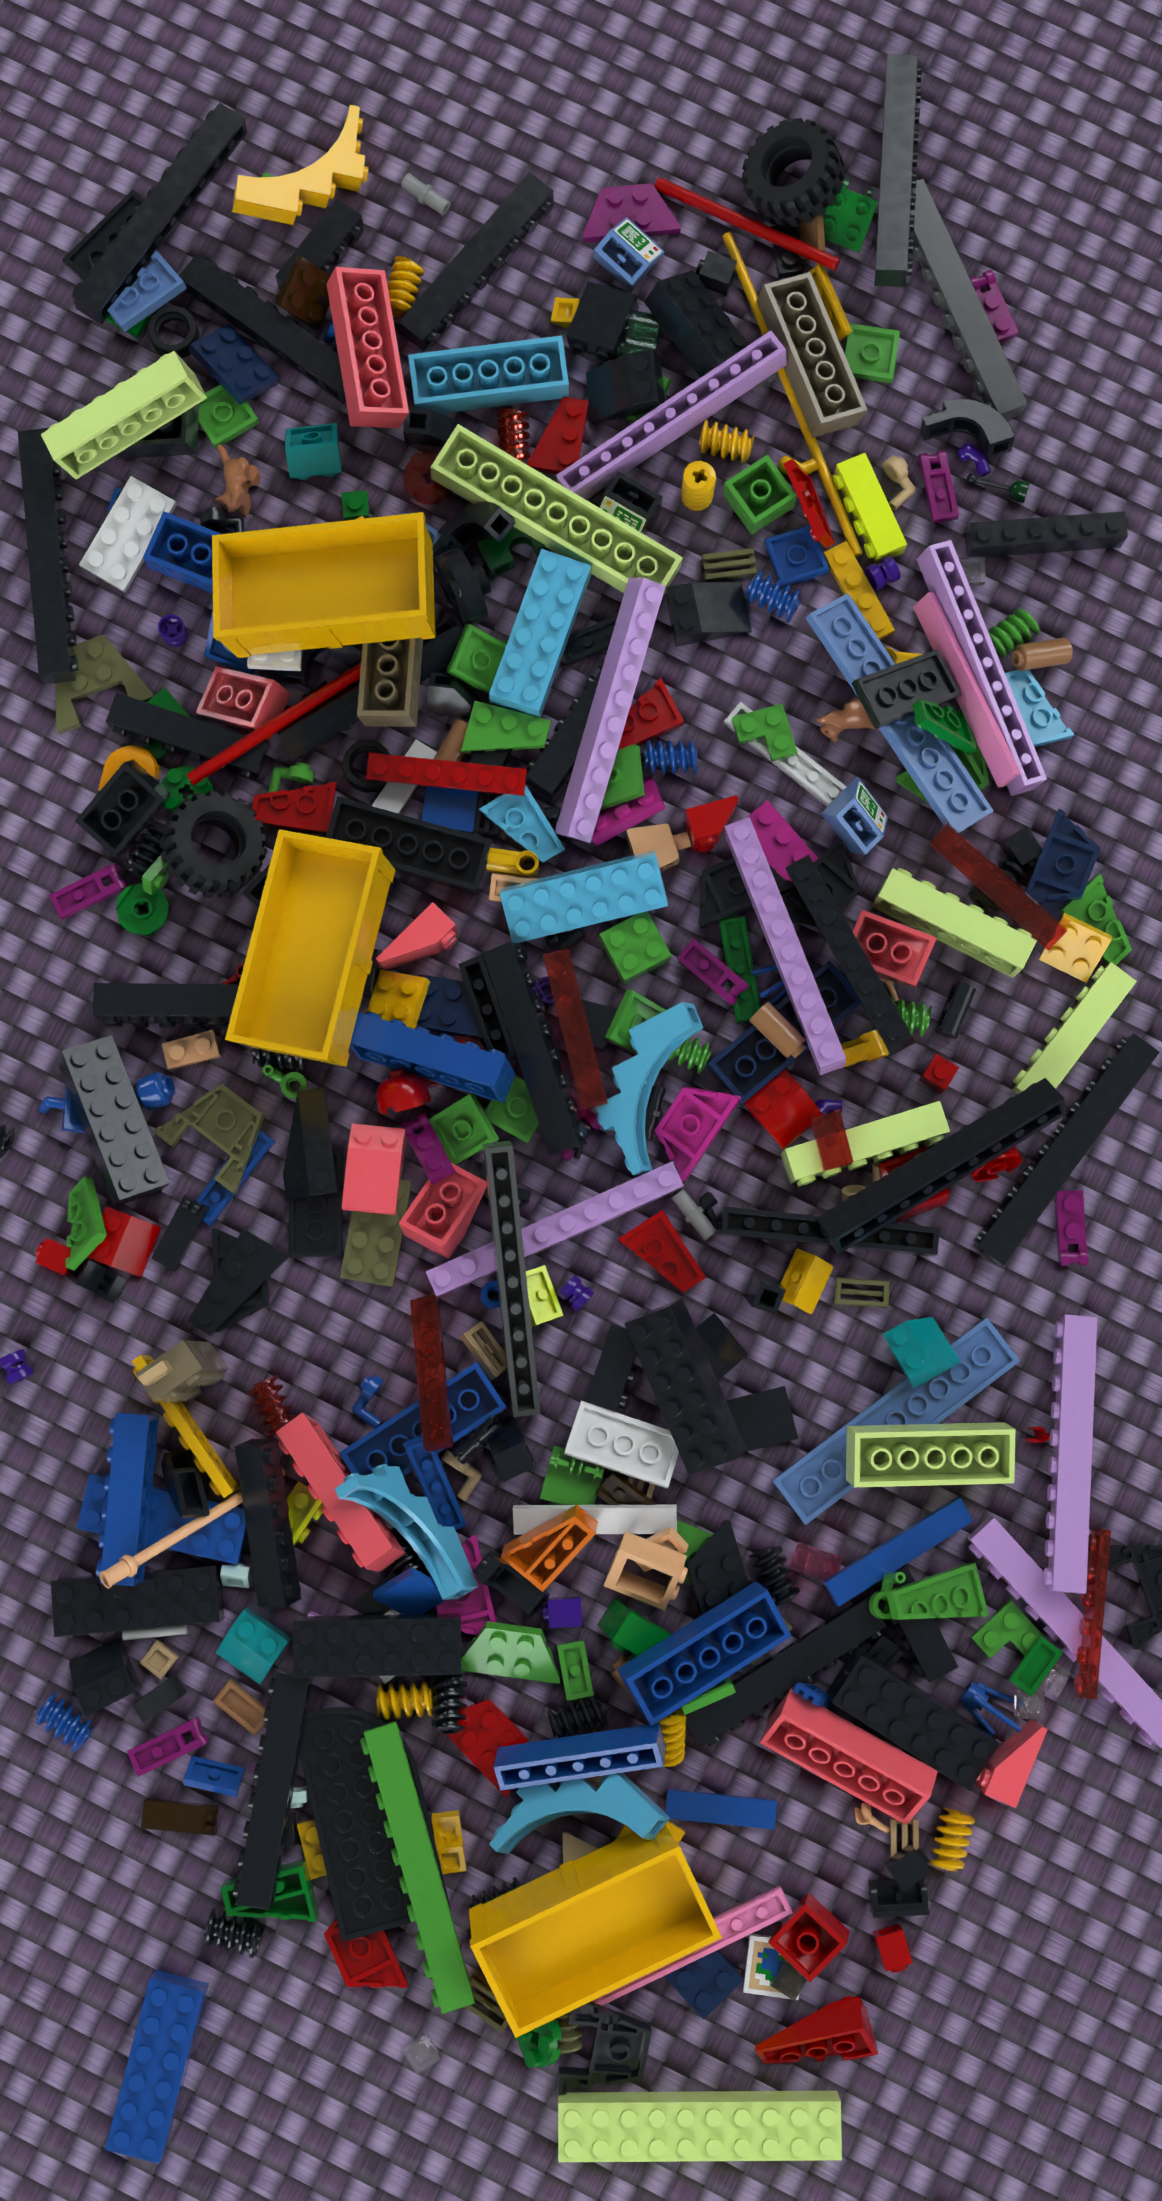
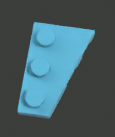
M1015 670L1005 673L1034 747L1069 739L1074 736L1072 730L1066 728L1059 718L1061 715L1057 709H1053L1045 698V692L1029 670Z
M526 785L524 796L503 794L479 809L482 814L526 851L534 852L541 864L565 851L564 846Z

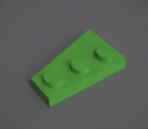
M474 701L461 753L483 750L489 752L499 749L545 748L551 720Z
M1098 873L1088 881L1081 899L1069 900L1059 910L1062 914L1066 913L1111 935L1112 940L1101 959L1106 965L1110 962L1117 965L1132 948L1121 922L1117 920L1110 895H1107L1102 884L1104 882L1103 878Z
M86 1176L68 1193L67 1221L72 1223V1229L66 1241V1246L71 1247L70 1257L66 1258L65 1267L71 1270H75L107 1236L94 1181Z

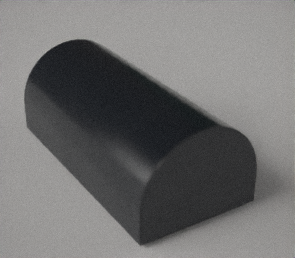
M962 981L952 985L936 1025L935 1033L947 1038L957 1039L976 991L973 986Z

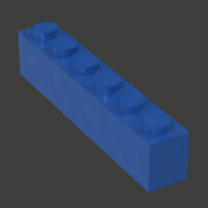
M655 1723L652 1726L649 1724L498 1747L494 1771L501 1791L664 1766L666 1745L660 1723Z

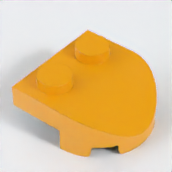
M128 745L119 748L107 758L98 790L100 791L126 761L134 759L156 780H159L161 776L160 765L157 764L153 753L143 746Z

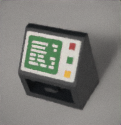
M617 471L604 492L598 507L645 535L662 508L663 496Z

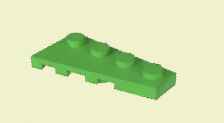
M966 1563L886 1592L892 1619L896 1620L989 1616L976 1563Z

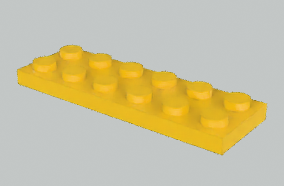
M140 1355L131 1361L135 1366L132 1369L134 1374L154 1361L151 1355ZM174 1401L171 1403L154 1402L156 1405L160 1403L165 1410L163 1417L171 1428L175 1426L181 1435L178 1439L186 1450L191 1449L196 1456L194 1463L202 1473L206 1471L212 1481L209 1482V1485L217 1496L221 1494L223 1498H226L239 1491L241 1488L184 1404L179 1401L176 1403Z

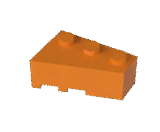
M577 1504L505 1544L501 1558L543 1592L596 1534L598 1521Z

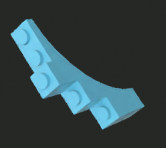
M681 1002L629 1029L632 1037L630 1039L631 1045L638 1052V1055L612 1067L614 1083L621 1090V1093L595 1105L599 1124L604 1130H614L616 1132V1142L622 1147L626 1157L624 1159L625 1165L632 1175H643L652 1171L645 1136L646 1109L651 1089L661 1068L670 1055L686 1039L703 1029L694 1004Z
M382 1464L371 1470L372 1474L359 1475V1473L348 1475L343 1479L344 1483L334 1488L338 1499L354 1501L368 1507L397 1529L423 1561L443 1600L459 1599L479 1587L455 1528L442 1527V1524L437 1523L427 1497H415L414 1494H410L400 1467Z
M624 1773L605 1775L600 1782V1787H597L589 1778L560 1782V1787L555 1783L521 1787L516 1793L523 1801L512 1809L511 1817L495 1831L494 1838L489 1845L496 1852L509 1854L524 1837L539 1826L559 1817L578 1813L609 1816L627 1825L640 1837L654 1840L670 1817Z

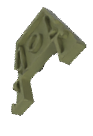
M104 634L78 643L77 646L73 647V653L77 655L79 671H75L76 681L55 683L57 732L63 734L82 727L73 704L74 701L119 684H124L128 696L147 702L154 696Z
M221 1083L193 1102L194 1104L182 1113H177L175 1118L163 1126L160 1125L153 1132L174 1148L190 1127L195 1128L230 1155V1159L214 1179L230 1192L236 1194L265 1116Z

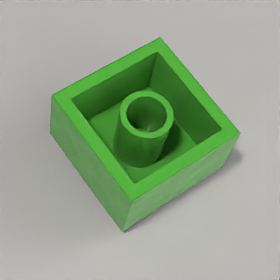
M768 455L724 483L723 496L751 535L793 509L797 498L793 489Z
M648 911L638 913L599 934V941L623 985L671 961L672 955Z

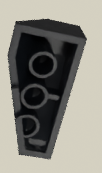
M325 1087L297 1092L283 1170L286 1201L340 1193Z

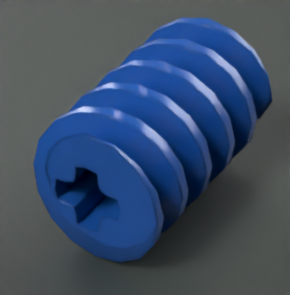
M760 570L752 579L744 598L749 593L750 603H754L759 598L758 607L763 608L768 603L767 611L769 613H772L777 608V617L779 618L787 613L786 622L789 623L802 599H798L800 590L797 589L791 595L789 594L790 585H787L782 590L780 589L781 580L772 585V575L763 580V571Z
M647 740L644 747V773L647 766H649L652 774H655L657 767L660 766L662 774H665L668 766H670L673 774H676L678 767L681 766L683 774L687 773L689 767H692L693 773L697 774V748H695L692 740H689L686 748H684L681 740L678 741L676 748H674L671 740L667 741L665 748H663L660 740H657L655 748H653L651 741Z
M53 1692L37 1711L36 1715H38L36 1724L39 1726L47 1721L45 1731L50 1732L56 1728L53 1735L54 1738L58 1739L64 1735L62 1741L64 1746L73 1741L71 1751L74 1753L84 1745L96 1727L91 1730L89 1729L90 1718L83 1723L80 1722L83 1715L82 1712L72 1716L73 1705L63 1709L64 1698L57 1703L54 1702L57 1693Z

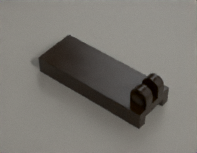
M613 1470L608 1473L606 1479H603L596 1490V1495L609 1505H659Z
M146 1798L143 1805L141 1829L215 1836L217 1834V1819L220 1805Z

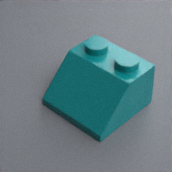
M337 423L286 428L285 451L290 478L304 480L314 475L331 477L341 473V454Z
M933 1317L908 1320L883 1333L887 1347L913 1389L960 1363L958 1356Z
M247 1607L226 1634L216 1654L255 1682L261 1684L292 1637Z

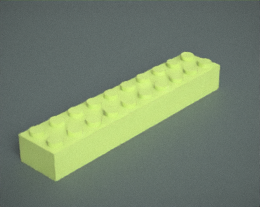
M457 424L431 465L432 480L473 504L492 502L499 505L516 522L513 527L543 543L545 547L559 555L591 565L592 575L623 593L625 592L628 579L634 577H644L669 587L681 567L683 557L459 424Z
M837 2091L566 2092L567 2094L558 2095V2162L842 2160L841 2100Z

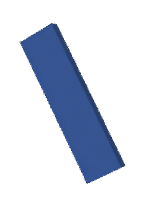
M261 1130L257 1136L238 1191L276 1142ZM229 1156L228 1159L225 1161V1163L222 1165V1167L219 1169V1171L216 1173V1175L220 1172V1170L223 1168V1166H224V1165L227 1163V1161L230 1159V1156ZM216 1175L197 1198L198 1202L210 1206L203 1220L209 1226L214 1224L236 1195L214 1179Z
M426 1432L404 1442L403 1446L423 1493L429 1501L437 1523L442 1524V1527H454L455 1530L466 1526L467 1523L429 1433Z
M667 1789L665 1813L670 1819L775 1830L776 1799Z

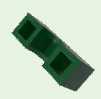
M515 527L510 529L500 543L490 538L481 539L477 543V552L490 579L514 568V559L510 551L518 544H527L532 547L537 557H539L541 549L552 550Z

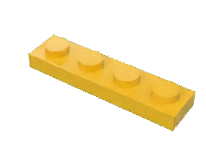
M847 541L825 551L824 555L829 569L842 593L850 595L879 640L893 634L895 629Z

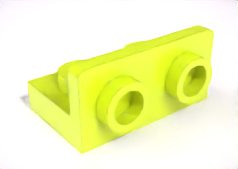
M543 1265L526 1271L531 1327L564 1316L546 1266Z
M298 1481L287 1497L294 1546L298 1542L303 1544L311 1532L307 1527L313 1519L319 1520L323 1514L322 1508L325 1507L319 1498L316 1500L311 1495L307 1485Z

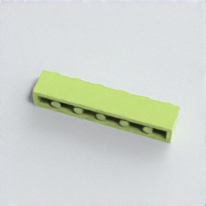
M1112 962L1105 967L1100 965L1091 977L1095 981L1089 988L1084 986L1075 998L1079 1002L1073 1009L1069 1007L1060 1018L1063 1023L1058 1030L1053 1028L1044 1039L1047 1044L1042 1051L1038 1048L1028 1060L1032 1064L1027 1071L1022 1069L1013 1080L1016 1085L1011 1091L1019 1094L1031 1084L1037 1083L1044 1078L1056 1089L1137 981Z

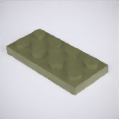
M402 1179L400 1181L396 1215L352 1211L340 1278L394 1287L403 1238V1231L399 1222L408 1210L412 1181Z

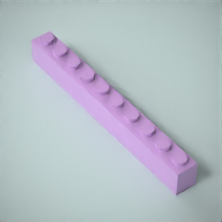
M769 331L556 475L558 484L585 500L589 499L608 486L617 471L626 474L786 366V349L774 333Z
M949 540L930 545L916 560L929 592H935L1021 772L1020 775L1007 784L1010 795L1014 796L1034 790L1047 780V777L953 543Z
M644 577L628 579L556 825V834L574 840L591 843L666 587Z
M748 817L726 825V840L820 1075L845 1067V1054L751 819Z
M673 1161L522 1228L524 1259L682 1189L684 1185ZM493 1242L426 1271L436 1296L439 1298L496 1272Z
M1065 1314L1055 1323L1054 1334L1055 1337H1058V1348L1054 1349L1053 1362L1057 1364V1375L1053 1376L1052 1390L1056 1391V1402H1052L1051 1418L1055 1419L1054 1429H1051L1050 1445L1054 1447L1053 1457L1049 1458L1048 1464L1049 1473H1052V1484H1049L1047 1489V1499L1051 1501V1512H1047L1046 1528L1050 1529V1538L1045 1542V1556H1048L1049 1560L1048 1568L1044 1569L1043 1575L1047 1591L1086 1594L1098 1317Z
M989 1516L966 1537L971 1543L968 1546L969 1550L978 1559L983 1556L990 1564L986 1567L996 1579L1002 1577L1008 1584L1005 1589L1016 1600L1021 1598L1027 1604L1024 1608L1025 1611L1035 1621L1039 1618L1046 1625L1043 1629L1054 1642L1059 1639L1065 1646L1062 1649L1065 1655L1072 1662L1078 1660L1084 1667L1081 1672L1092 1683L1097 1681L1103 1687L1100 1691L1101 1694L1111 1704L1115 1701L1122 1708L1119 1713L1130 1725L1135 1722L1141 1729L1138 1732L1141 1738L1148 1745L1154 1743L1162 1748V1700L1063 1592L1047 1591V1585L1043 1581L1044 1571L994 1517Z

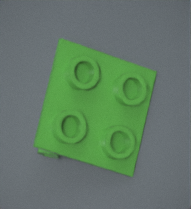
M554 1445L540 1499L562 1505H594L597 1497L596 1490L600 1485L604 1467L564 1454L565 1448Z

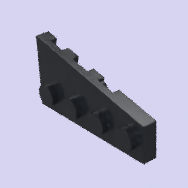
M243 1228L187 1322L212 1336L289 1259L290 1255Z

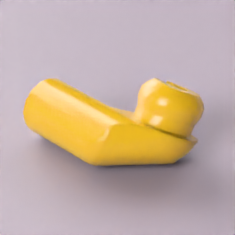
M783 456L779 460L780 470L786 475L788 473L783 463L792 459L789 456ZM814 458L803 463L794 460L807 474L818 470Z

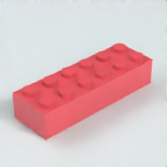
M335 267L327 282V289L350 426L400 428L409 414L385 270Z
M302 1412L276 1431L281 1439L278 1441V1445L286 1455L290 1454L295 1461L292 1464L295 1471L300 1477H306L310 1483L307 1486L309 1492L316 1500L319 1498L325 1506L322 1508L324 1515L330 1522L335 1521L339 1527L337 1531L338 1536L344 1544L347 1545L349 1543L355 1551L352 1556L361 1568L364 1566L367 1570L380 1573L406 1553L379 1514L354 1501L338 1499L334 1488L344 1483L343 1479L352 1473L317 1420Z
M790 1689L769 1717L760 1744L907 1825L931 1797L938 1771L879 1739L877 1736L861 1729L852 1722L836 1715L827 1708L812 1704V1701L804 1699L803 1695L796 1694Z

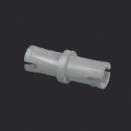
M410 173L405 175L401 182V187L414 195L420 204H426L441 216L448 212L451 205L450 201L435 192L433 186L430 184L425 185Z
M684 1189L671 1198L686 1218L684 1220L687 1223L690 1222L704 1240L717 1231L704 1215V1209L701 1206L698 1207Z

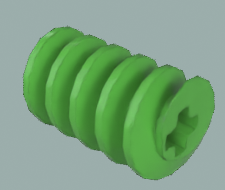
M1017 609L1013 612V615L1010 614L1005 617V621L1001 620L997 623V626L991 627L988 633L996 653L1004 659L1007 657L1005 648L1012 653L1015 649L1014 643L1016 645L1024 644L1022 637L1029 641L1032 639L1030 631L1038 635L1040 629L1028 612L1023 609Z
M899 999L895 1006L909 1028L910 1033L913 1035L917 1028L919 1029L920 1037H923L929 1026L932 1005L926 1011L924 1003H920L916 1009L914 1001H910L905 1007L904 1000Z
M689 1037L670 1055L668 1060L672 1061L678 1056V1065L680 1066L687 1060V1069L691 1070L697 1065V1074L700 1075L712 1051H709L710 1043L706 1042L700 1047L699 1037L695 1038L692 1042H690Z

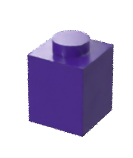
M581 1596L549 1597L548 1604L543 1605V1622L549 1621V1628L582 1626Z

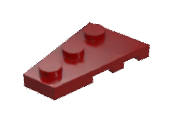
M569 397L562 398L527 463L528 466L538 472L558 474L580 459L589 400Z
M793 459L783 463L802 505V512L811 525L809 531L815 542L819 541L825 548L835 544L812 478Z
M662 678L655 682L654 686L646 694L641 695L630 708L618 750L633 744L640 746L645 744L647 740L651 741L684 725V720Z
M337 781L325 785H312L301 789L254 795L252 808L257 813L255 819L257 821L261 820L263 825L327 834L333 813Z
M661 1210L618 1238L620 1242L635 1252L636 1255L656 1269L683 1293L707 1278L664 1210Z

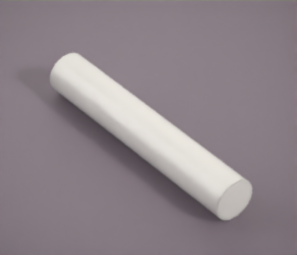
M188 1625L122 1631V1638L125 1641L188 1634Z

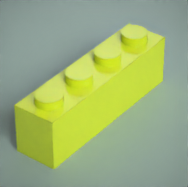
M866 453L838 463L833 475V482L837 490L841 489L844 495L843 503L848 513L851 512L855 519L853 521L856 533L859 536L862 535L865 541L864 549L868 558H872L877 565L881 562V559L887 556L894 558L904 554L907 542Z

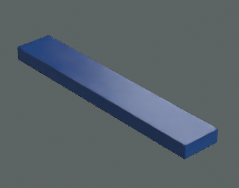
M956 1497L830 1576L823 1583L835 1605L841 1606L882 1580L887 1572H894L973 1522V1519L961 1497Z

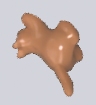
M218 445L217 450L224 464L223 473L226 487L224 494L216 497L215 501L220 503L230 513H234L239 509L242 516H247L251 508L248 490L251 486L259 485L260 473L254 465H249L246 458H230L227 450L222 445Z
M858 697L845 702L842 710L834 709L816 719L818 723L823 724L820 728L821 732L826 737L831 738L832 742H837L838 735L844 729H874Z

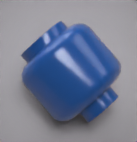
M155 1072L139 1078L134 1092L139 1105H142L147 1110H154L171 1103L173 1095H175V1086L168 1075L165 1076L161 1072Z

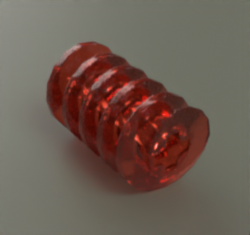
M512 408L499 410L497 412L499 449L524 463L525 460L531 458V453L525 451L531 447L530 443L525 441L530 438V433L525 431L530 428L529 423L525 421L529 419V413Z
M279 1374L254 1384V1388L249 1392L250 1396H258L253 1405L263 1406L257 1412V1415L267 1416L261 1422L262 1426H271L265 1433L266 1436L277 1435L276 1431L296 1417L295 1414H286L292 1408L291 1404H282L288 1397L287 1394L278 1395V1392L284 1387L283 1384L274 1385V1382L279 1378Z

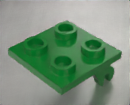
M845 179L840 194L835 195L836 201L832 206H828L823 214L824 237L827 241L860 253L879 201L871 198L874 191L871 188L868 189L865 196L848 190L847 187L850 184V180Z

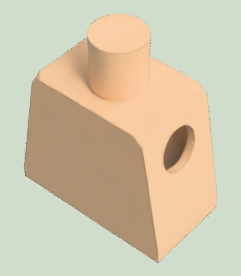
M669 824L636 827L626 830V839L632 856L656 850L661 872L679 863L678 850L691 847L687 832L672 836Z

